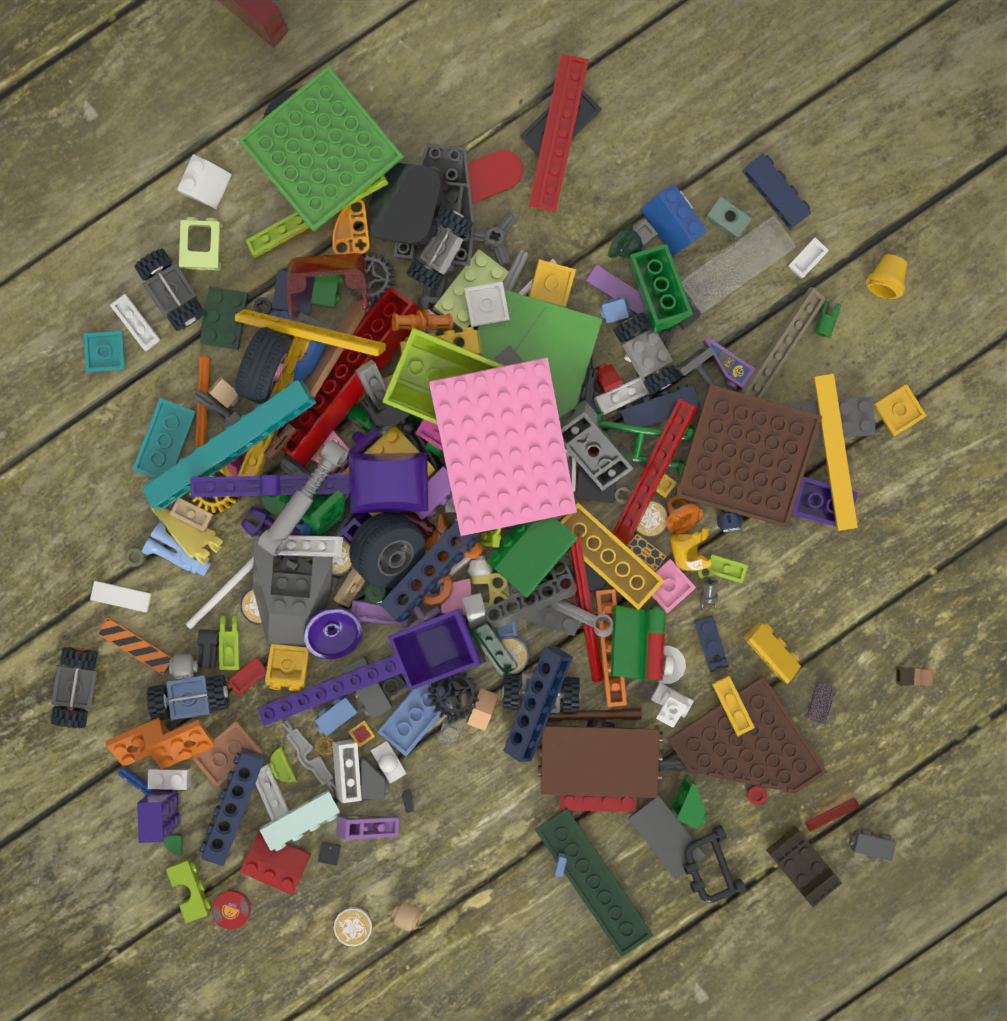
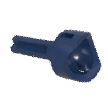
M722 510L723 514L716 517L717 526L724 532L737 531L743 524L742 515Z

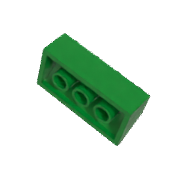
M667 244L630 255L628 265L653 333L671 328L693 315Z

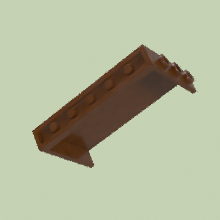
M546 724L540 738L542 739V746L538 748V758H542V765H538V777H542L541 794L657 798L658 780H662V769H658L659 762H662V750H659V743H663V731H660L659 725H655V729L548 726Z

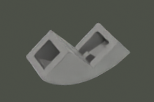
M481 593L462 598L471 629L486 621V609Z

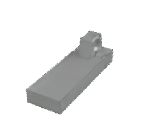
M371 359L358 368L356 372L368 397H370L378 410L383 411L389 406L382 402L387 387L376 363Z

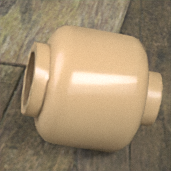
M403 903L400 907L396 906L392 913L394 925L408 932L413 929L416 930L422 919L420 910L408 903Z

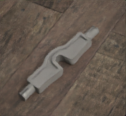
M287 719L281 725L288 732L286 737L297 750V757L300 763L306 769L311 770L322 785L326 784L331 792L334 793L336 791V784L332 780L334 775L320 755L313 759L307 758V754L314 748L313 744L302 734L298 727L294 729Z

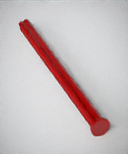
M573 533L578 537L570 549L580 609L593 614L581 545L582 534ZM583 623L592 681L601 682L603 680L597 636L594 632V627Z

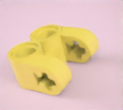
M498 572L482 576L470 575L471 584L489 585L490 602H484L486 610L490 606L495 605L496 597H502L504 600L509 598L508 581ZM496 577L502 578L504 582L500 588L496 587L493 583Z

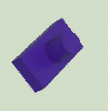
M375 427L366 435L361 431L355 432L352 435V439L356 444L349 450V454H363L383 435Z

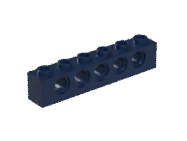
M457 520L379 605L396 621L400 623L406 621L411 616V611L414 607H418L424 602L426 594L436 589L438 586L437 582L442 577L448 576L451 572V567L455 563H459L464 558V553L477 544L479 536L476 533L461 536ZM456 539L462 540L459 547L453 546ZM448 553V559L441 562V555ZM434 567L435 573L432 576H428V569ZM421 582V583H422L421 588H420L419 590L415 591V590H414V585H415V583ZM404 596H408L407 604L401 605V599Z
M544 646L517 717L513 722L509 737L506 740L503 751L518 762L532 761L573 659L572 656L558 647Z
M243 747L240 753H236L233 764H236L234 771H229L226 780L229 784L227 789L223 788L221 792V805H217L214 810L213 817L216 818L213 824H209L206 832L209 836L207 841L203 840L199 852H202V860L224 866L262 768L264 754ZM242 768H247L250 770V772L247 774H242L239 770ZM238 785L241 786L243 790L240 792H236L233 790V787ZM229 803H233L236 805V807L234 809H228L226 805ZM221 821H227L229 825L223 827L219 823ZM218 838L221 839L223 842L220 844H215L213 840Z

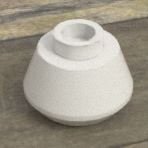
M479 556L477 559L471 560L467 570L471 576L488 575L494 571L493 567L486 561V556Z

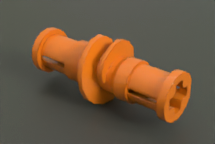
M426 309L422 312L418 310L416 315H398L393 313L392 329L393 331H398V329L412 330L414 327L423 332L425 329H446L450 331L453 328V317L451 313L446 315L430 314Z

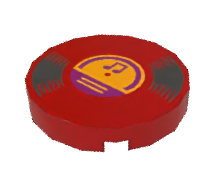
M228 890L217 896L212 904L211 912L217 925L224 929L232 930L245 924L250 916L251 907L243 893L236 890Z

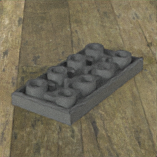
M658 795L657 798L651 799L628 817V819L676 880L685 873L683 864L687 863L685 849L694 840L682 824L676 820L671 810ZM699 847L693 850L692 855L696 863L706 856Z

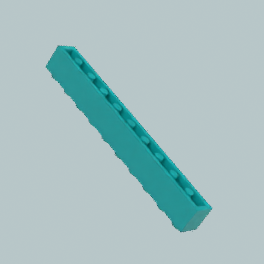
M299 380L290 382L287 388L281 392L274 393L271 399L257 405L251 413L241 416L238 422L227 426L221 434L211 437L205 445L195 448L192 454L181 458L177 462L178 464L172 468L165 469L158 478L148 481L147 485L142 488V491L151 507L163 510L191 490L190 477L212 476L316 404L306 384Z

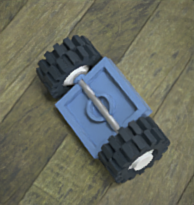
M224 675L208 678L206 676H199L190 679L168 681L167 687L165 684L150 686L146 692L148 712H150L151 720L157 718L161 720L169 719L171 715V720L173 721L210 715L211 711L229 709V693Z

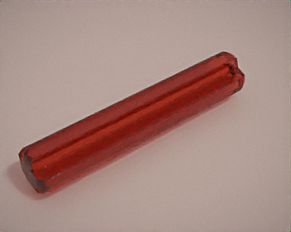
M851 798L806 821L805 825L812 832L859 808V803L855 798Z

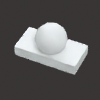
M388 741L371 749L380 769L390 784L407 774Z

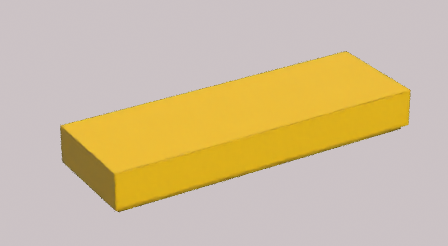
M728 675L712 683L736 735L739 736L754 729L755 727L730 676Z

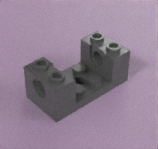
M586 400L559 418L564 447L602 491L634 469L632 454L622 443H619L617 446L597 424V413ZM595 446L599 449V452L591 454L588 449Z

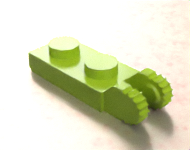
M221 616L219 669L239 670L240 642L238 616H233L232 631H226L227 619L226 616Z

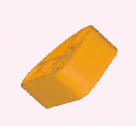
M362 199L344 208L338 216L332 239L333 250L337 256L355 258L359 254L366 256L365 253L371 250L366 217L367 211ZM355 204L362 205V209L359 212H353L352 207ZM357 223L364 224V229L360 232L354 230ZM361 242L366 245L362 251L357 247L360 246L359 243ZM341 244L347 245V250L344 253L337 251L338 246Z

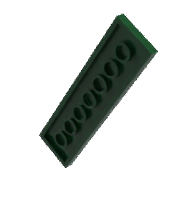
M567 808L535 829L556 862L559 853L566 855L565 875L621 957L653 936L645 921Z

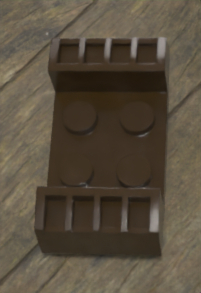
M796 826L766 849L812 907L842 884L840 879Z

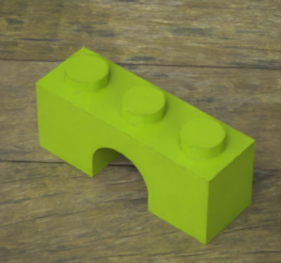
M189 857L170 864L166 871L172 887L185 885L191 891V897L183 900L179 905L185 922L189 923L207 916L211 911L212 904L210 898H206L204 893L205 884L202 879H199L197 874L199 872L197 863Z

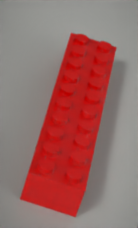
M391 287L384 293L355 330L353 336L385 343V351L379 356H374L344 348L314 397L316 404L288 422L298 430L287 442V447L282 448L291 457L306 466L365 391L356 370L372 359L380 372L399 348L400 342H403L410 334L411 330L408 329L393 331L392 315L393 313L398 315H416L418 310L422 312L414 302ZM285 424L278 430L276 436H278L281 433V431L286 427L287 424Z

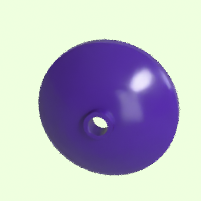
M339 607L326 608L317 612L308 620L304 629V641L307 648L315 656L323 659H337L346 656L357 647L362 635L361 624L356 615L347 609Z

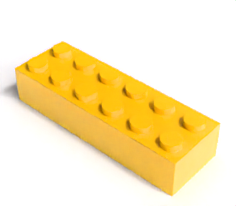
M577 503V512L567 514L561 523L572 533L582 534L581 545L584 561L639 610L665 581L584 507Z

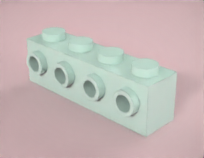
M326 790L259 829L270 851L273 849L278 851L286 846L285 843L292 839L294 842L303 837L302 833L307 830L312 832L318 829L323 821L327 820V822L334 820L338 817L337 814L340 811L331 794Z

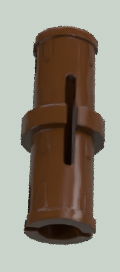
M287 423L278 436L275 435L274 441L263 454L273 461L282 448L287 447V442L298 430Z

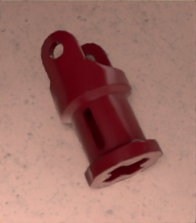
M413 512L405 514L420 529L423 535L427 537L433 535L436 526L429 522L427 518L422 520Z

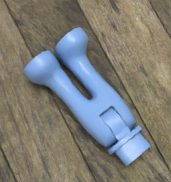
M160 521L150 536L174 548L177 552L174 553L166 549L152 538L147 540L141 552L146 555L157 554L182 569L191 571L193 574L197 572L204 577L211 563L207 561L203 565L195 556L190 558L174 537L166 532L164 523Z

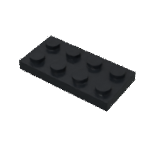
M583 89L572 139L602 111V108ZM549 108L520 135V138L538 156L540 155Z

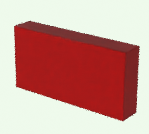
M255 657L232 676L227 683L240 696L266 674L267 668L258 657Z

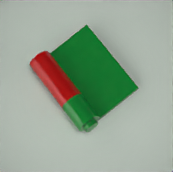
M614 606L611 676L646 681H663L666 611H662V607L638 610Z

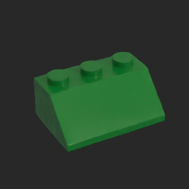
M685 774L670 810L676 820L699 829L700 825H704L706 821V809L697 786L690 776Z

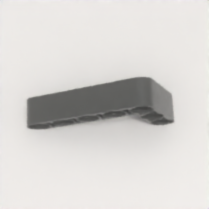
M563 555L550 570L554 579L538 585L528 597L520 593L487 608L485 618L490 625L495 628L502 627L573 596L577 591V585L565 556ZM558 566H564L561 572H556ZM565 583H571L568 589H563ZM553 590V594L550 597H545L547 591ZM530 598H535V602L533 604H527V601ZM512 606H517L515 612H509ZM499 613L498 619L491 620L494 614Z

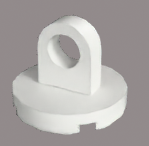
M667 645L664 646L663 681L657 682L671 684L683 676L686 669V661L683 654L677 648Z

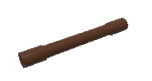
M641 708L579 710V712H563V710H560V713H551L547 722L564 720H641L642 713Z

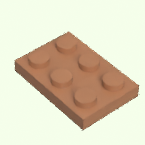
M237 720L214 739L216 747L199 753L192 759L217 788L227 779L229 771H234L236 764H233L236 753L241 752L242 747L258 753L262 749Z

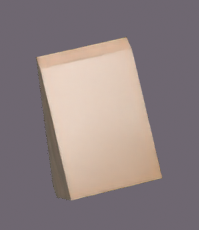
M480 688L477 695L479 702H475L476 708H473L467 724L485 731L492 716L498 694Z

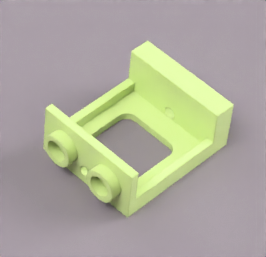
M187 217L186 220L180 221V268L221 271L219 250L220 228L223 225L216 218H206V221H198V218ZM189 226L211 227V249L209 252H193L188 250Z

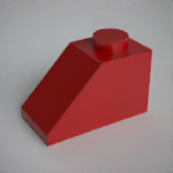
M604 363L596 367L599 370L596 381L602 394L623 384L612 364L607 366Z

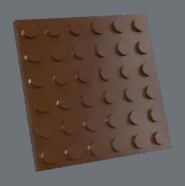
M709 384L675 496L788 527L822 416Z

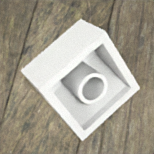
M193 154L177 190L182 195L217 210L232 174Z

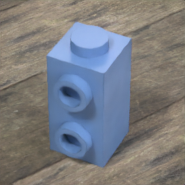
M348 695L344 698L341 696L332 702L334 706L330 709L325 707L317 713L318 718L315 720L317 723L315 726L321 734L325 733L328 736L359 711Z

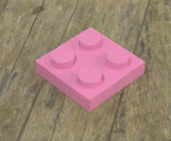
M669 559L655 571L665 582L655 591L652 597L668 613L696 587L674 562Z

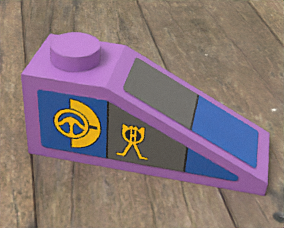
M706 337L703 340V344L705 347H712L716 352L711 358L723 379L727 381L726 384L734 390L737 388L742 389L755 368Z
M343 815L337 817L336 835L345 840L398 837L399 817Z

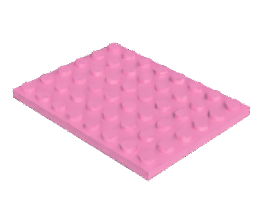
M547 357L429 381L461 536L577 512Z

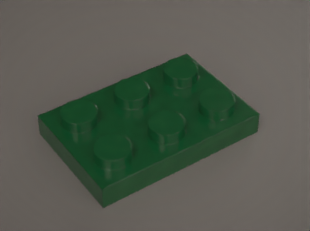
M209 286L200 344L239 350L243 323L235 321V314L246 309L248 293Z

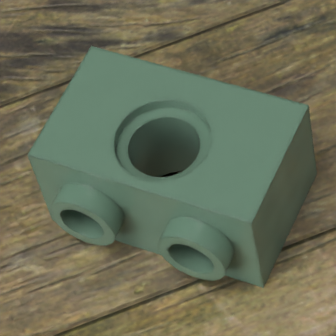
M720 197L705 217L707 221L735 241L752 220L746 210L736 208L733 201L727 197ZM725 213H731L734 216V221H727Z

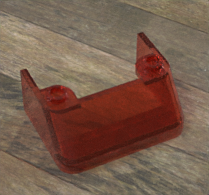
M359 253L295 257L291 259L288 264L286 280L288 314L296 317L295 294L305 290L306 277L345 275L346 284L351 289H362L363 309L366 312H370L365 258Z

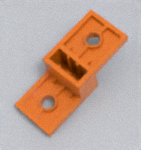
M157 718L105 741L106 747L123 767L151 756L161 769H165L216 747L213 738L199 720L170 732L161 719Z

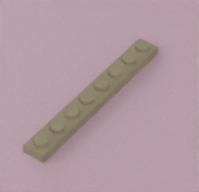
M814 287L808 288L740 393L758 398L763 396L826 300Z

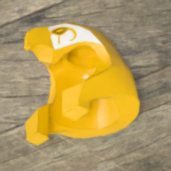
M702 528V532L673 534L670 537L672 554L679 569L697 571L711 566L712 559L708 560L704 556H698L697 554L699 543L709 536V528Z

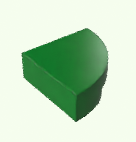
M170 834L163 841L165 847L173 854L182 855L183 835Z

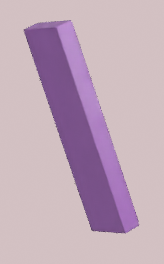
M596 265L586 282L612 299L627 295L631 311L637 315L643 312L648 320L639 292Z

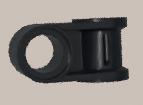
M403 673L386 679L382 688L386 695L394 696L404 687H407V683ZM387 682H395L397 685L396 690L388 691L386 689Z

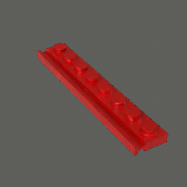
M561 53L528 207L556 213L589 59Z

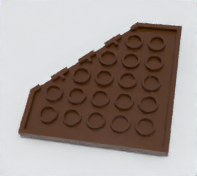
M761 676L738 692L755 727L754 729L737 736L722 704H719L667 739L687 770L691 773L783 790L795 794L827 773L764 676Z

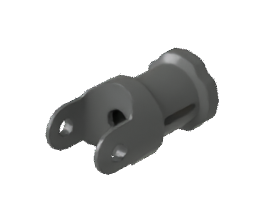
M704 577L701 579V585L703 586V592L700 596L701 609L703 610V604L714 603L716 610L718 601L716 586H718V579Z

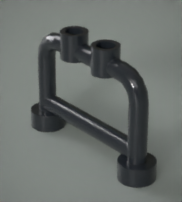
M721 825L713 827L712 833L692 841L685 849L687 863L683 864V868L687 875H692L693 881L689 883L694 893L698 892L700 898L706 903H715L735 893L740 896L747 892L745 884L740 878L735 881L732 879L719 842L727 838L726 832ZM709 842L712 844L727 885V889L714 895L706 893L704 881L699 875L698 865L692 855L694 849Z

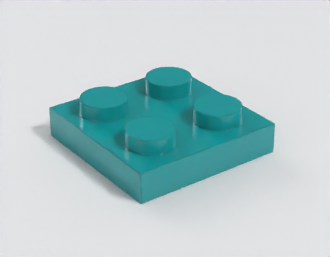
M123 331L83 333L86 372L126 370Z

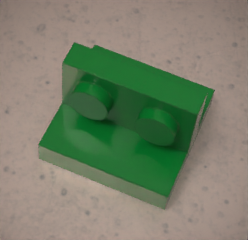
M339 490L334 494L314 495L312 504L301 518L312 527L313 536H322L345 514L344 494Z

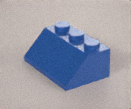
M675 184L666 188L640 209L658 233L657 235L662 242L668 245L672 256H675L707 232Z

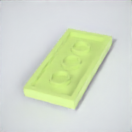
M478 250L472 257L470 266L464 267L436 303L433 310L440 315L451 313L453 325L461 331L463 328H468L471 323L464 288L504 281L509 271L481 250Z

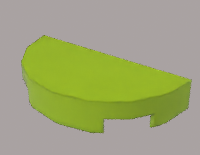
M280 746L271 756V772L276 779L282 782H297L298 780L282 746Z

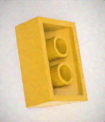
M759 622L743 638L778 678L788 684L801 667L798 663L800 659L793 652L789 653L785 649L787 646L780 637L777 639L772 634L774 630L767 623Z

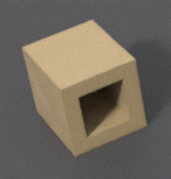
M222 377L208 391L226 408L230 405L233 407L240 399L235 388Z

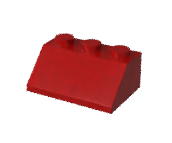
M258 831L240 873L293 896L311 853L288 843H285L286 846L278 851H275V849L270 851L261 832Z

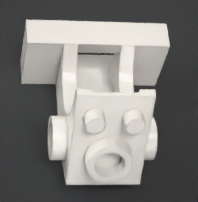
M660 682L651 697V700L662 705L656 719L671 727L675 726L680 716L686 717L694 702L692 699Z

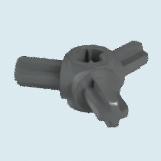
M507 213L497 226L494 225L492 228H487L486 231L475 229L473 241L484 242V245L489 246L490 250H494L501 266L510 262L504 246L507 244L505 239L508 235L506 233L516 221V218L510 213ZM492 234L500 236L497 242L494 239L490 240Z

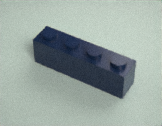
M762 153L748 164L742 172L787 228L792 230L811 214L810 206L805 200L802 201L798 197V191L794 186H789L785 181V175L780 170L777 171L773 166V160L768 155L765 156Z
M688 384L676 387L678 391L670 393L667 390L659 393L658 398L652 399L650 396L641 399V404L634 406L633 403L622 406L623 410L619 411L622 422L624 424L646 427L669 419L679 398L700 408L701 405L694 385L688 387Z

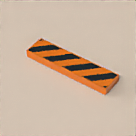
M110 617L106 619L97 633L162 675L169 667L170 659H173L172 656Z

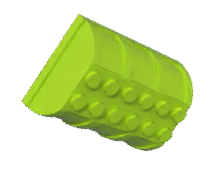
M413 327L382 402L438 425L429 381L505 365Z

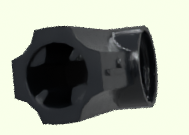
M200 629L198 632V667L216 668L219 630Z

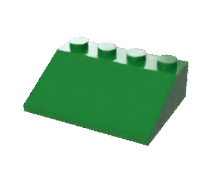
M555 517L517 524L502 539L499 547H496L490 553L486 561L525 597H528L578 537Z

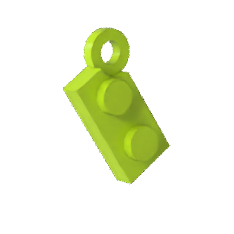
M501 528L476 533L479 536L478 542L482 546L499 547Z
M711 553L709 560L712 559V564L709 568H704L709 570V574L705 576L702 574L704 569L698 570V575L701 579L716 575L743 584L748 564Z

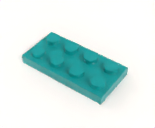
M159 398L132 470L152 478H158L165 469L175 466L179 461L197 412Z

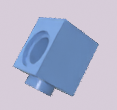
M627 295L606 300L603 302L602 307H600L602 318H606L607 323L628 318L632 313Z

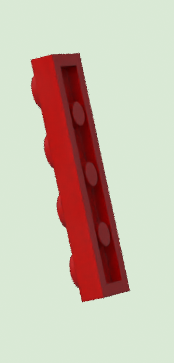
M560 795L559 810L563 811L567 808L568 811L636 812L637 797Z

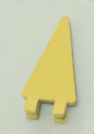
M151 507V510L164 523L166 529L190 558L195 556L204 565L209 560L208 556L210 555V552L204 549L207 544L216 553L222 548L220 545L223 541L215 536V531L207 528L203 532L170 515L171 511L166 508L157 510Z

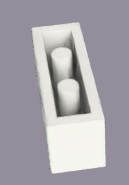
M351 739L332 742L337 800L342 803L361 801L357 742Z

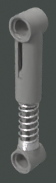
M330 440L324 446L321 452L323 457L320 460L321 464H318V468L314 469L315 472L311 473L312 476L308 478V482H305L306 485L300 491L297 490L270 529L261 535L258 541V545L273 556H277L286 544V539L312 504L313 494H316L315 491L319 489L320 485H323L322 481H325V477L329 476V471L332 472L335 466H341L347 459L349 454L347 449L333 440Z

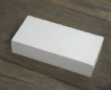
M814 238L788 267L800 279H803L829 250L818 239Z

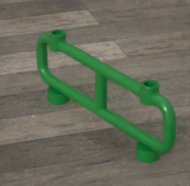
M593 409L597 413V424L601 428L637 433L632 454L633 462L647 464L650 457L641 455L645 435L660 437L663 429L604 421V412ZM689 424L682 440L692 442L696 425ZM671 460L668 467L677 468L676 472L682 475L686 460Z

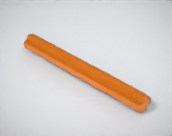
M200 356L198 390L203 391L209 396L210 357ZM197 402L195 448L203 446L207 442L208 411L199 402Z

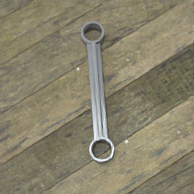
M508 582L509 591L513 596L521 593L519 590L512 589V584ZM545 593V597L551 596V594ZM563 600L549 606L594 627V632L600 637L609 636L613 631V621L608 615L601 614L595 616ZM600 621L610 623V627L604 631L599 630L596 625Z

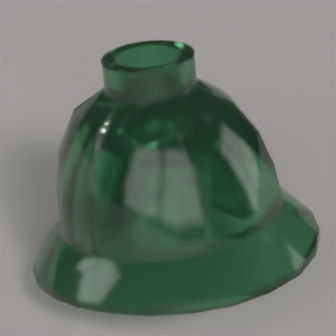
M631 222L626 223L615 236L608 251L609 258L619 256L629 259L631 254L646 249L642 245V239L634 230Z

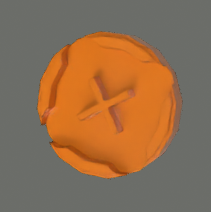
M676 496L668 500L667 510L670 515L666 520V526L669 532H674L675 534L685 533L696 526L694 523L702 520L703 512L697 504H687L685 499ZM680 504L682 507L675 509L672 505Z

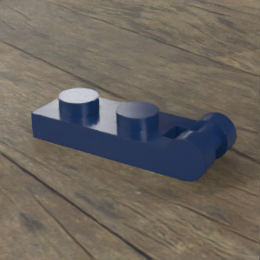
M708 616L695 620L694 623L710 673L716 671L717 668L722 667L724 669L729 667L714 617ZM718 655L720 660L713 662L712 656Z

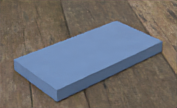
M431 684L411 690L377 731L405 756L410 753L432 727L441 713L440 711L437 713L433 712L436 708L435 705L429 706L433 701L427 699V696L432 694L428 692V688L432 687ZM442 685L439 690L440 697L445 694V689Z

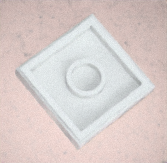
M503 281L464 288L471 327L510 321Z

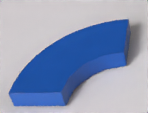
M310 341L306 353L296 362L293 376L294 381H303L314 371L323 355L326 343Z

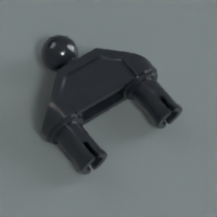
M370 397L359 403L370 417L368 419L372 425L395 426L400 422L401 431L404 435L409 436L415 433V423L406 419L410 413L390 405L383 411L378 410Z

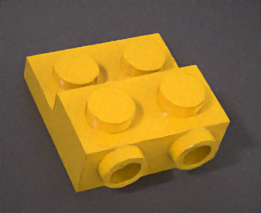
M271 644L265 678L266 685H270L269 688L274 690H280L281 687H289V690L293 692L305 689L309 649L307 647Z

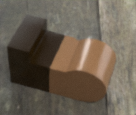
M896 666V684L900 686L933 685L934 669Z

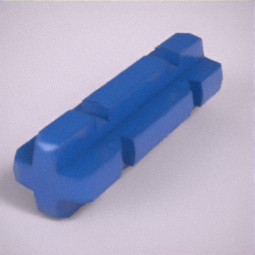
M126 766L122 767L118 772V776L123 779L126 778L128 783L138 790L141 789L143 794L147 795L153 790L148 789V783H145V780L136 773H131L130 769Z

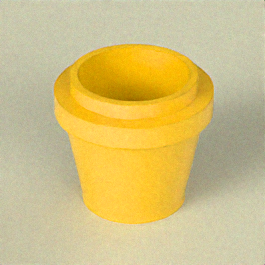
M884 255L873 273L868 275L866 285L873 294L885 299L901 297L905 290L904 281L908 266L907 262L896 255Z

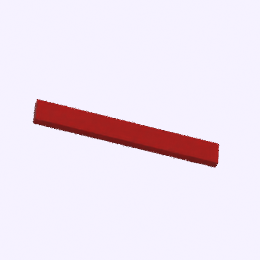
M682 398L678 399L612 532L614 536L625 544H630L698 408Z

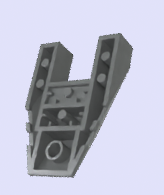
M257 531L254 544L253 591L268 646L278 644L307 647L304 641V629L308 620L314 614L323 610L331 594L334 557L313 556L312 574L274 571L275 556L258 545V541L264 532Z

